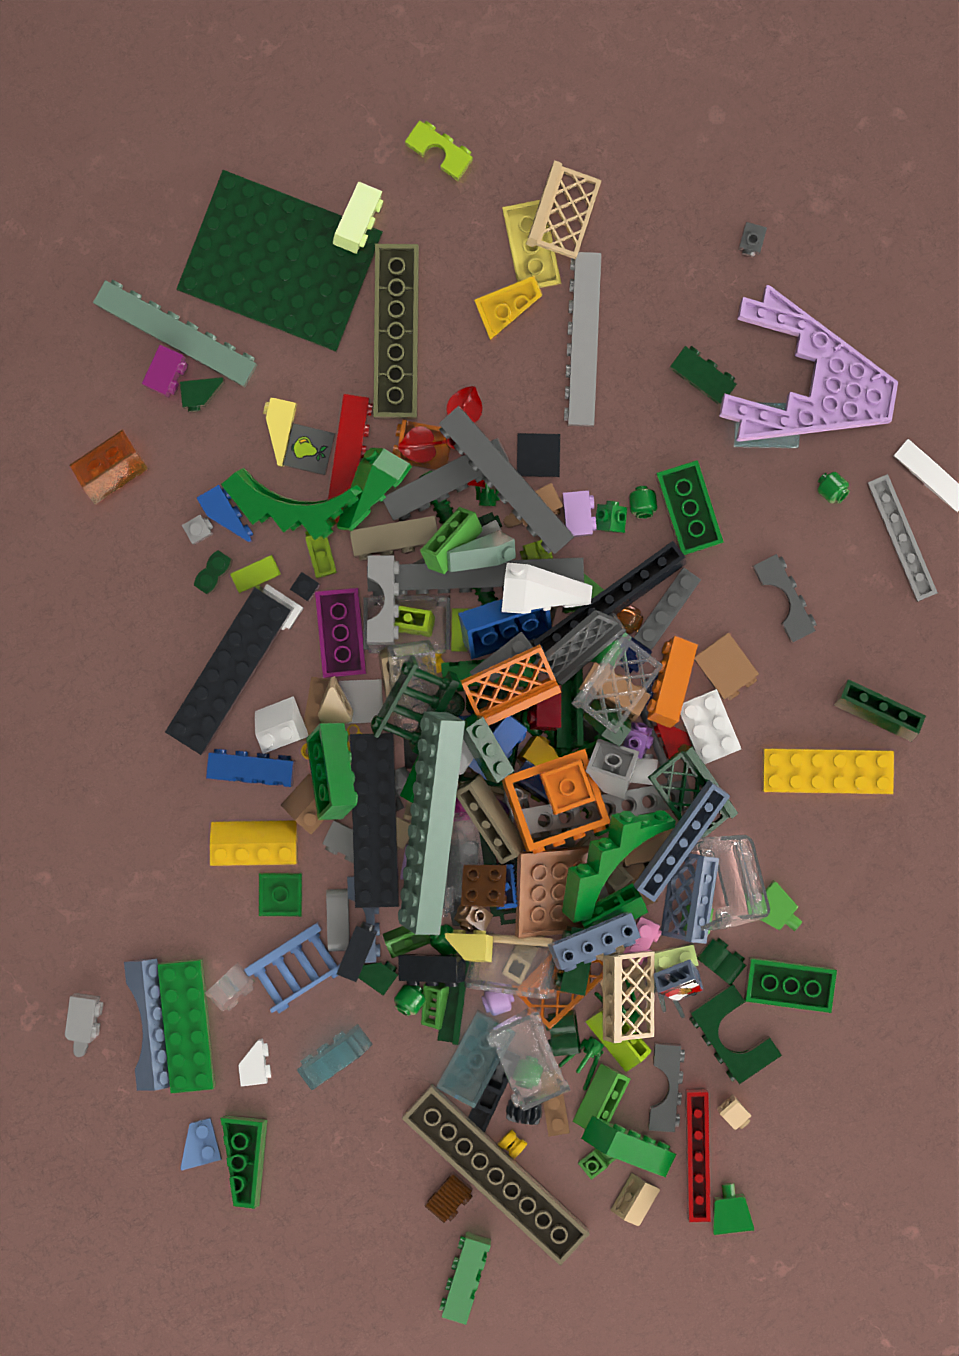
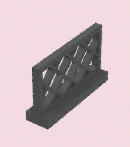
M597 610L593 611L544 653L559 684L563 685L626 631L616 614L611 612L607 615ZM538 658L533 664L537 665L540 658Z

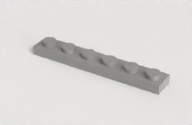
M888 474L868 482L869 489L916 601L918 602L937 594L938 592Z

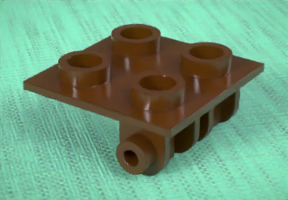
M463 865L461 906L504 907V904L507 902L505 895L507 865Z

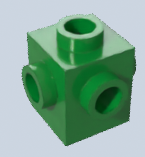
M606 501V504H597L596 530L625 533L627 507L619 506L617 501Z

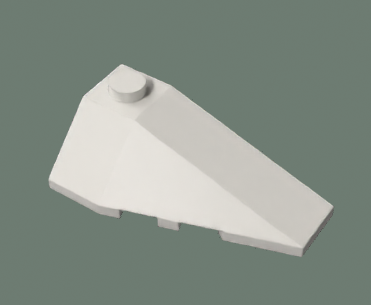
M507 563L502 612L525 614L531 613L532 609L543 608L544 611L551 610V607L562 605L568 608L591 604V585L528 564Z

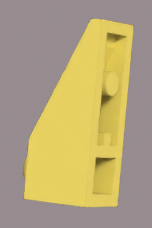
M270 398V402L265 403L263 414L267 415L266 421L277 465L283 467L297 404Z

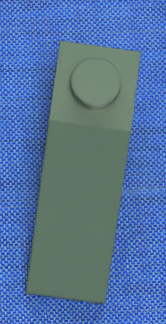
M497 530L447 551L448 571L456 572L498 566L516 558L515 539Z

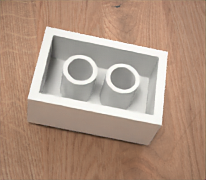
M717 689L683 702L680 718L689 735L693 749L704 764L741 750Z

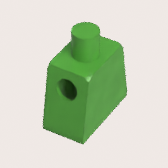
M774 880L748 911L752 916L778 930L786 924L795 931L802 923L793 914L798 906Z

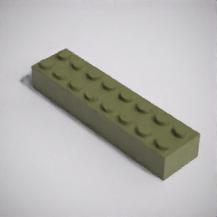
M375 244L374 419H417L418 244Z

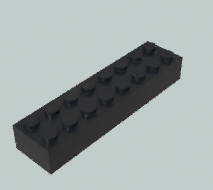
M255 586L165 733L202 755L207 750L273 644L294 607L261 586Z
M381 733L378 738L374 737L373 734H350L351 771L355 775L354 791L358 795L357 805L352 809L355 908L399 907L394 734Z

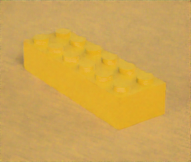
M762 748V792L893 794L894 751Z

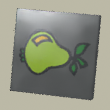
M293 423L283 465L326 475L335 433Z

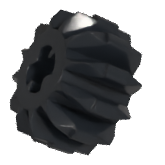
M517 1098L510 1099L506 1108V1118L516 1123L537 1125L542 1117V1105L536 1101Z

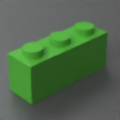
M458 507L420 550L428 569L445 574L448 571L447 551L474 541L483 529L475 512Z
M600 1064L572 1122L586 1129L593 1115L610 1123L631 1078L614 1068Z

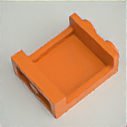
M404 419L402 424L397 425L396 436L399 437L398 444L408 431L419 426L430 429L434 434V441L446 439L439 430L441 427L411 422ZM446 444L435 445L436 455L428 462H415L406 458L399 451L398 445H394L392 453L410 463L411 466L436 470L448 464L450 448Z

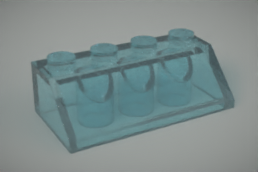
M477 1009L459 1045H457L438 1080L436 1088L475 1108L511 1042L515 1031Z

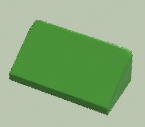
M404 926L383 934L391 958L428 945L431 940L429 935H416Z

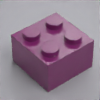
M159 345L142 385L170 398L171 394L175 395L179 387V383H177L179 376H183L187 370V359L184 355Z

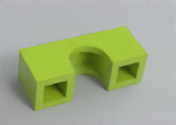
M419 120L405 140V145L422 157L430 148H441L445 152L446 157L440 169L459 181L473 161V157L470 155L472 152L462 145L458 147L453 144L454 140L447 134L443 133L440 135L435 131L436 127L428 121L423 123Z

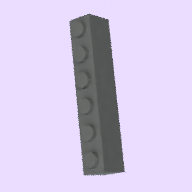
M499 439L492 440L491 442L510 461ZM465 454L386 495L383 502L393 521L399 519L401 522L412 517L410 512L418 509L420 513L431 507L430 502L437 499L439 503L450 497L449 492L456 489L458 493L469 487L468 482L475 479L478 483L483 480L482 478L485 475L480 470L476 472L468 462L471 459Z

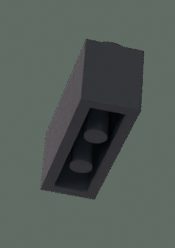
M398 955L399 981H407V985H420V982H426V986H439L440 982L445 983L446 987H457L458 983L466 981V960L461 955Z

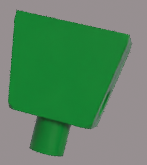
M734 1183L722 1184L723 1196L714 1197L713 1235L754 1231V1225L744 1194H735Z

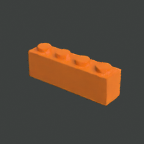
M677 636L664 643L662 647L663 659L657 667L658 678L652 686L653 698L650 699L647 705V711H649L648 720L669 728L679 722L698 647L697 644Z

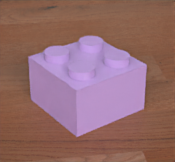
M589 490L563 493L565 526L572 532L574 537L592 536L593 531L597 529L596 517H591V509L595 508L594 496L589 495Z

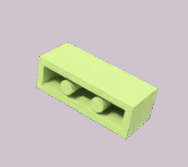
M358 182L335 232L334 245L356 254L359 247L365 246L368 238L366 231L367 229L372 230L376 220L373 217L375 211L380 212L384 202L381 200L382 191Z

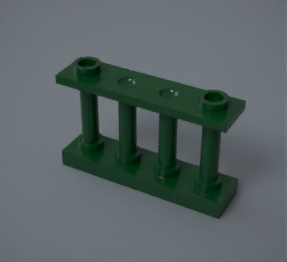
M411 655L408 661L403 663L401 674L378 715L373 717L371 729L376 738L380 736L382 730L407 739L412 752L419 754L418 742L421 739L422 733L420 722L424 713L420 714L398 705V701L402 694L429 704L426 712H444L460 681L457 674L448 671L447 675L441 678L417 668L418 664L415 656ZM412 676L439 686V689L435 695L430 696L407 685ZM392 712L417 721L419 725L415 731L410 732L387 721Z

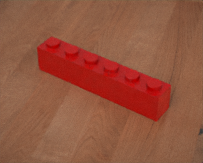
M343 394L328 499L339 496L350 489L361 458L364 457L367 446L363 445L364 437L369 436L370 424H366L367 416H371L373 410V403H369V397ZM340 516L335 519L337 523L339 521Z
M686 1089L688 1221L711 1222L709 1092L707 1089Z

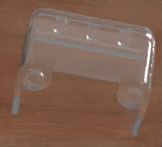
M747 835L700 838L691 851H699L700 855L719 858L717 871L726 907L719 908L716 911V920L701 926V930L728 929L767 917L770 913V905L753 840Z

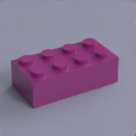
M359 588L315 592L323 678L367 674Z

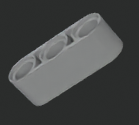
M327 889L328 952L346 951L350 942L348 889Z

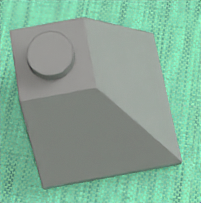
M598 739L586 772L604 793L624 799L639 751L623 746L619 747L614 743Z

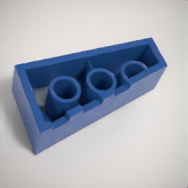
M214 749V753H208L206 778L292 787L296 760H291V756L278 755V759L269 758L270 754L257 753V757L248 756L246 751H235L234 755L227 754L225 749Z

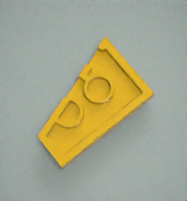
M535 275L474 300L490 340L543 296Z

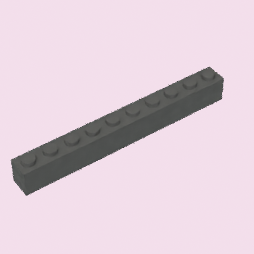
M584 558L510 560L498 566L456 572L447 571L445 574L428 569L426 563L399 564V574H395V583H399V595H407V590H416V594H429L431 589H438V593H451L450 589H459V593L472 592V588H481V592H493L494 587H502V591H504L507 563L528 564L585 583ZM367 566L368 592H373V596H384L383 589L377 583L368 579Z

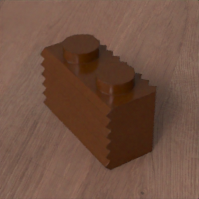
M452 1172L425 1203V1207L443 1223L447 1220L451 1222L458 1214L456 1209L461 1204L465 1206L473 1197L470 1194L472 1187L455 1172Z

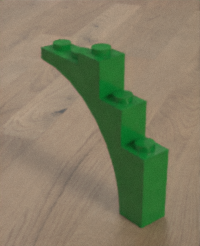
M245 468L236 471L221 484L252 525L259 521L263 524L272 517L283 533L290 529L295 531L303 525L314 540L320 537L326 539L334 532L332 528L338 524L335 519L344 513L342 508L346 505L350 507L359 500L357 496L363 492L356 485L343 494L331 499L299 501L283 497L267 489L256 481Z
M664 810L635 816L630 811H622L621 813L611 815L608 837L590 841L587 863L568 868L562 912L573 923L591 919L601 889L618 864L633 849L661 832L675 828L676 820Z

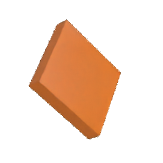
M581 759L539 774L554 815L595 801Z

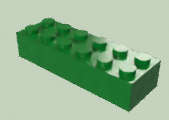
M203 958L159 963L158 974L170 1092L172 1094L212 1090L216 1085Z

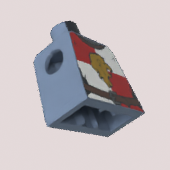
M690 959L653 974L658 994L677 1001L689 996H695L703 991L700 973Z

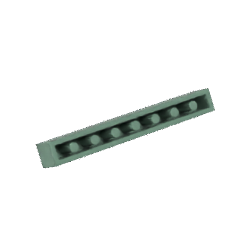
M106 280L104 281L93 301L96 306L239 385L246 387L257 367V364L253 362L255 360L254 357L245 352L243 355L235 352L236 347L227 342L224 345L216 341L217 337L207 331L205 335L197 331L198 326L189 321L186 324L179 321L180 317L171 311H168L167 314L160 310L161 306L151 300L149 303L142 301V296L131 290L128 293L122 290L123 285L115 280H112L111 283Z

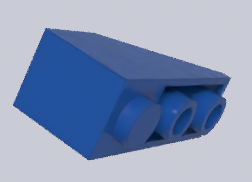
M217 485L197 497L209 518L249 543L253 542L251 536L254 534L248 524H242L240 518L243 516L237 506L232 507L229 501L231 497L224 488Z

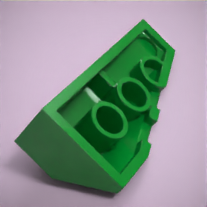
M370 448L367 450L358 465L350 487L358 485L363 492L357 496L359 500L350 507L348 505L343 507L344 513L340 515L336 527L339 530L353 531L371 513L370 507L378 501L382 502L386 498L384 494L392 486L396 488L412 468L411 464L384 448Z

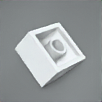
M294 696L255 711V735L263 754L309 736Z

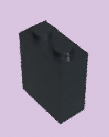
M364 921L362 924L357 923L336 973L337 975L357 982L378 932L374 930V925Z

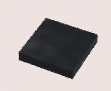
M517 433V472L522 477H560V434Z

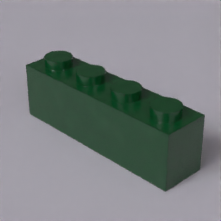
M849 679L841 687L834 706L910 742L919 735L926 715Z

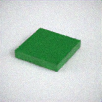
M259 873V916L302 917V873Z

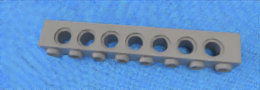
M688 779L686 780L685 788H689ZM681 781L672 782L671 786L681 787ZM654 786L627 790L624 799L611 794L601 795L604 804L608 805L610 809L608 814L610 820L611 815L624 811L621 807L624 800L630 803L629 811L635 816L670 809ZM671 789L672 802H678L680 790ZM685 791L683 803L692 804L690 791ZM645 796L651 800L649 808L644 807L642 804ZM595 801L565 811L568 815L566 823H562L559 820V814H553L550 804L522 809L532 838L541 837V832L549 831V835L560 834L563 828L570 827V830L600 820ZM682 806V811H686V806ZM582 808H586L589 812L586 820L580 816ZM540 815L545 816L547 819L545 827H541L538 824Z

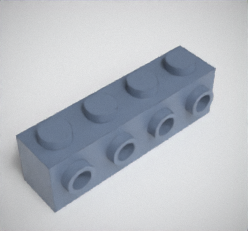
M625 912L548 944L556 968L568 972L577 968L576 964L584 961V964L596 960L597 955L603 953L605 956L616 952L615 948L621 945L623 947L631 946L641 936L632 913Z

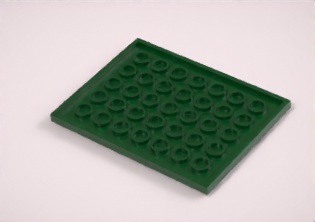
M222 170L176 290L337 352L375 255V244H379L383 231L372 228V230L367 229L366 235H368L365 246L359 247L356 254L333 244L334 235L343 217L342 215Z

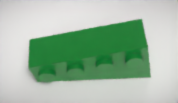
M536 655L530 656L528 662L533 664L537 660ZM486 659L441 663L442 677H445L448 671L456 673L460 681L457 692H463L465 690L461 680L472 676L470 671ZM516 664L508 671L517 674L521 665ZM526 666L522 676L531 678L534 669ZM506 676L502 685L511 687V683L514 682L515 678ZM523 680L518 682L519 687L528 686L529 683ZM478 682L467 685L469 690L471 686H477V689L480 688Z
M225 1115L220 1119L221 1126H223V1139L227 1153L226 1160L229 1167L233 1206L255 1209L260 1205L268 1120Z
M593 1115L581 1137L582 1140L605 1155L665 1178L677 1155L669 1150L670 1145L662 1141L655 1143L656 1140L647 1135L642 1137L641 1134L629 1129L628 1131L621 1125L611 1124Z
M467 1231L465 1237H460L457 1247L461 1249L459 1258L454 1257L451 1269L455 1270L453 1278L448 1277L445 1290H448L447 1298H442L439 1310L442 1311V1318L467 1324L475 1298L474 1295L479 1286L481 1271L484 1269L487 1252H489L491 1247L490 1238Z

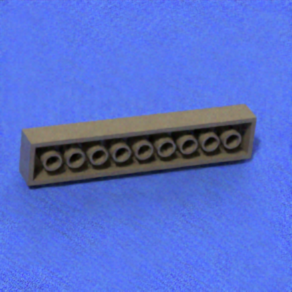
M433 1084L403 1114L402 1119L560 1266L589 1236L590 1232L586 1226Z

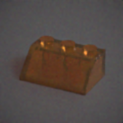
M123 429L69 465L81 487L94 504L105 499L108 495L148 469Z

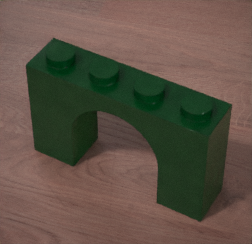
M732 983L731 986L727 985L689 1011L692 1015L689 1019L696 1029L699 1027L702 1029L704 1035L701 1037L707 1046L713 1045L717 1051L714 1053V1056L718 1062L726 1064L729 1069L726 1073L731 1081L737 1080L740 1085L781 1057L782 1054L769 1036L744 1051L730 1050L721 1043L718 1030L722 1019L745 1003V1000Z

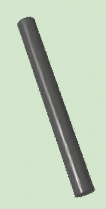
M645 705L640 716L643 723L653 729L651 734L654 737L652 746L660 766H662L668 760L658 735L654 731L652 721L647 719L648 711ZM664 773L665 778H668V773Z

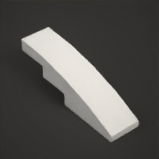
M907 439L894 454V457L921 480L928 489L954 511L958 512L959 484L914 443Z

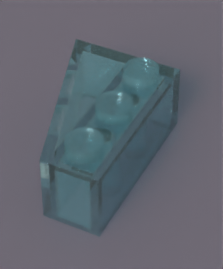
M358 1024L346 1033L342 1031L332 1038L334 1041L328 1045L326 1042L316 1050L318 1053L313 1057L309 1054L300 1061L302 1065L297 1071L311 1090H314L361 1057L373 1045Z

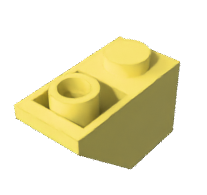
M453 930V933H445V938L464 960L470 962H492L493 936L487 935L486 931L473 930V934H466V930Z

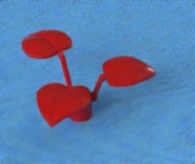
M475 386L462 388L451 396L446 407L448 415L460 406L473 422L479 420L483 407ZM419 426L412 428L406 433L398 444V449L406 458L412 461L428 462L436 455L435 445L446 444L449 448L455 449L454 445L456 442L451 437L441 441H434L432 431L426 427ZM474 479L467 483L469 486L485 487L484 480L477 483Z

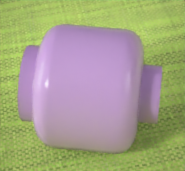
M497 985L486 989L484 996L481 997L486 1013L490 1012L493 1016L510 1011L512 1007L511 1002L515 1001L511 989L506 990L504 985Z

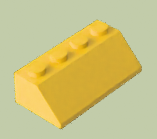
M295 820L211 822L210 866L286 865L298 863L297 822Z

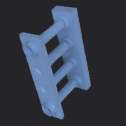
M318 922L244 969L248 977L254 974L255 977L259 978L275 1003L270 1008L271 1013L276 1010L278 1014L289 1007L287 1003L329 976L333 979L339 976L336 973L340 964L337 965L319 938L321 936L319 932L322 930V927ZM307 939L314 944L329 968V971L320 977L301 950V943ZM288 951L291 954L294 953L312 981L300 988L283 961L284 957L282 955ZM270 963L273 966H277L293 991V994L282 1000L265 973L266 969L264 967Z

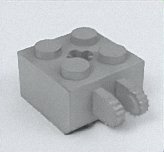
M74 993L70 996L65 1036L68 1040L74 1041L73 1053L77 1057L84 1056L87 1053L88 1044L99 1036L100 1023H97L99 1015H102L103 1002H100L101 996Z

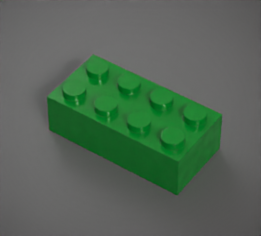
M698 460L656 473L655 475L676 542L682 553L687 555L724 543Z
M320 723L306 738L318 820L343 819L358 802L357 792L354 791L355 775L351 771L350 764L352 755L348 751L347 745L349 735L347 730H345L344 723Z
M749 957L744 1000L751 1003L832 1013L837 970L830 967Z

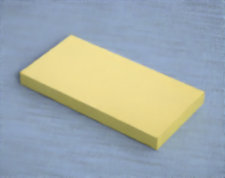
M540 200L502 207L517 282L535 275L539 288L561 284L555 252L536 245L534 247L526 245ZM551 231L543 234L541 241L552 243Z

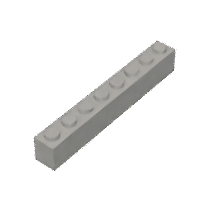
M578 252L577 258H571L570 270H574V279H570L569 292L574 293L573 300H569V313H573L572 322H568V335H572V341L567 343V356H571V365H566V378H570V386H565V399H569V408L564 409V421H568V426L594 427L601 253Z

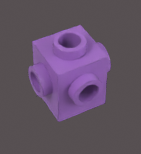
M632 722L631 731L625 738L623 747L639 751L638 758L642 759L647 749H651L654 737L651 736L653 729L644 723Z

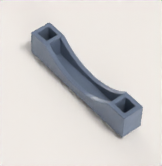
M139 959L124 962L126 984L137 1002L142 1021V1049L135 1068L137 1091H155L169 1088L170 1082L157 959Z

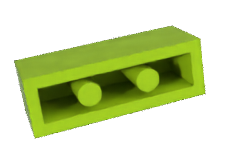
M603 1007L586 1021V1024L625 1072L641 1063L652 1052L642 1038L623 1040L621 1043L603 1040ZM626 1022L622 1026V1035H625L631 1028Z

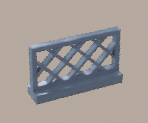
M689 853L684 860L685 864L678 868L668 882L661 935L687 942L706 944L719 858ZM697 860V866L695 871L692 864ZM688 869L691 876L686 880L683 873ZM679 878L682 885L677 889L675 884ZM694 881L693 893H692V891H691L689 885ZM684 890L688 896L685 901L680 896ZM676 899L679 906L673 910L672 904ZM691 902L690 912L688 913L686 906ZM682 911L685 919L680 923L677 915ZM673 921L676 928L668 932L669 924ZM686 924H688V926H687V932H686V935H685V932H684V930H683V927H684Z

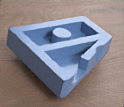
M211 1117L190 1123L181 1171L222 1160Z

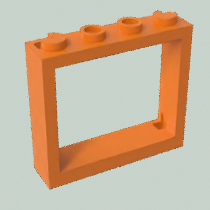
M585 749L516 772L501 780L526 852L532 851L533 855L545 851L544 846L553 844V847L560 846L566 843V838L573 836V839L577 840L585 837L586 831L593 829L594 833L605 830V825L610 823L599 787L586 772L595 797L600 820L533 843L513 786L515 782L580 759L586 772L589 759Z

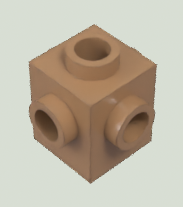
M460 904L454 919L467 932H473V930L485 931L493 914L484 907L461 906Z

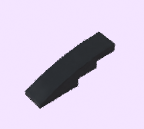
M499 1048L468 1116L484 1133L520 1057L502 1048Z

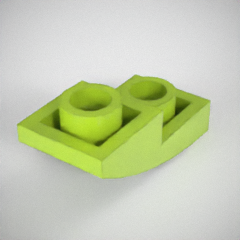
M270 555L234 571L230 575L238 592L241 593L279 576L281 573L273 556Z

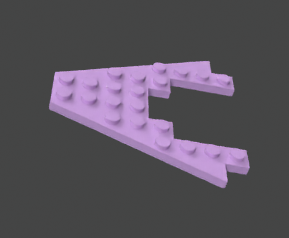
M766 285L764 288L762 302L745 297L741 299L737 320L797 336L795 356L815 363L809 397L790 392L787 395L785 411L725 394L722 398L719 417L739 422L736 441L889 424L892 421L898 386L897 380L771 286Z

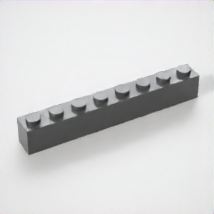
M460 406L455 408L439 423L441 426L440 432L447 439L451 437L456 442L454 445L455 449L461 455L465 453L471 459L468 462L476 472L480 470L485 475L482 479L490 488L495 486L499 491L497 496L504 504L510 503L514 508L511 512L519 521L522 518L528 524L526 529L534 537L538 535L542 539L540 544L548 553L552 551L556 554L574 538L572 532Z

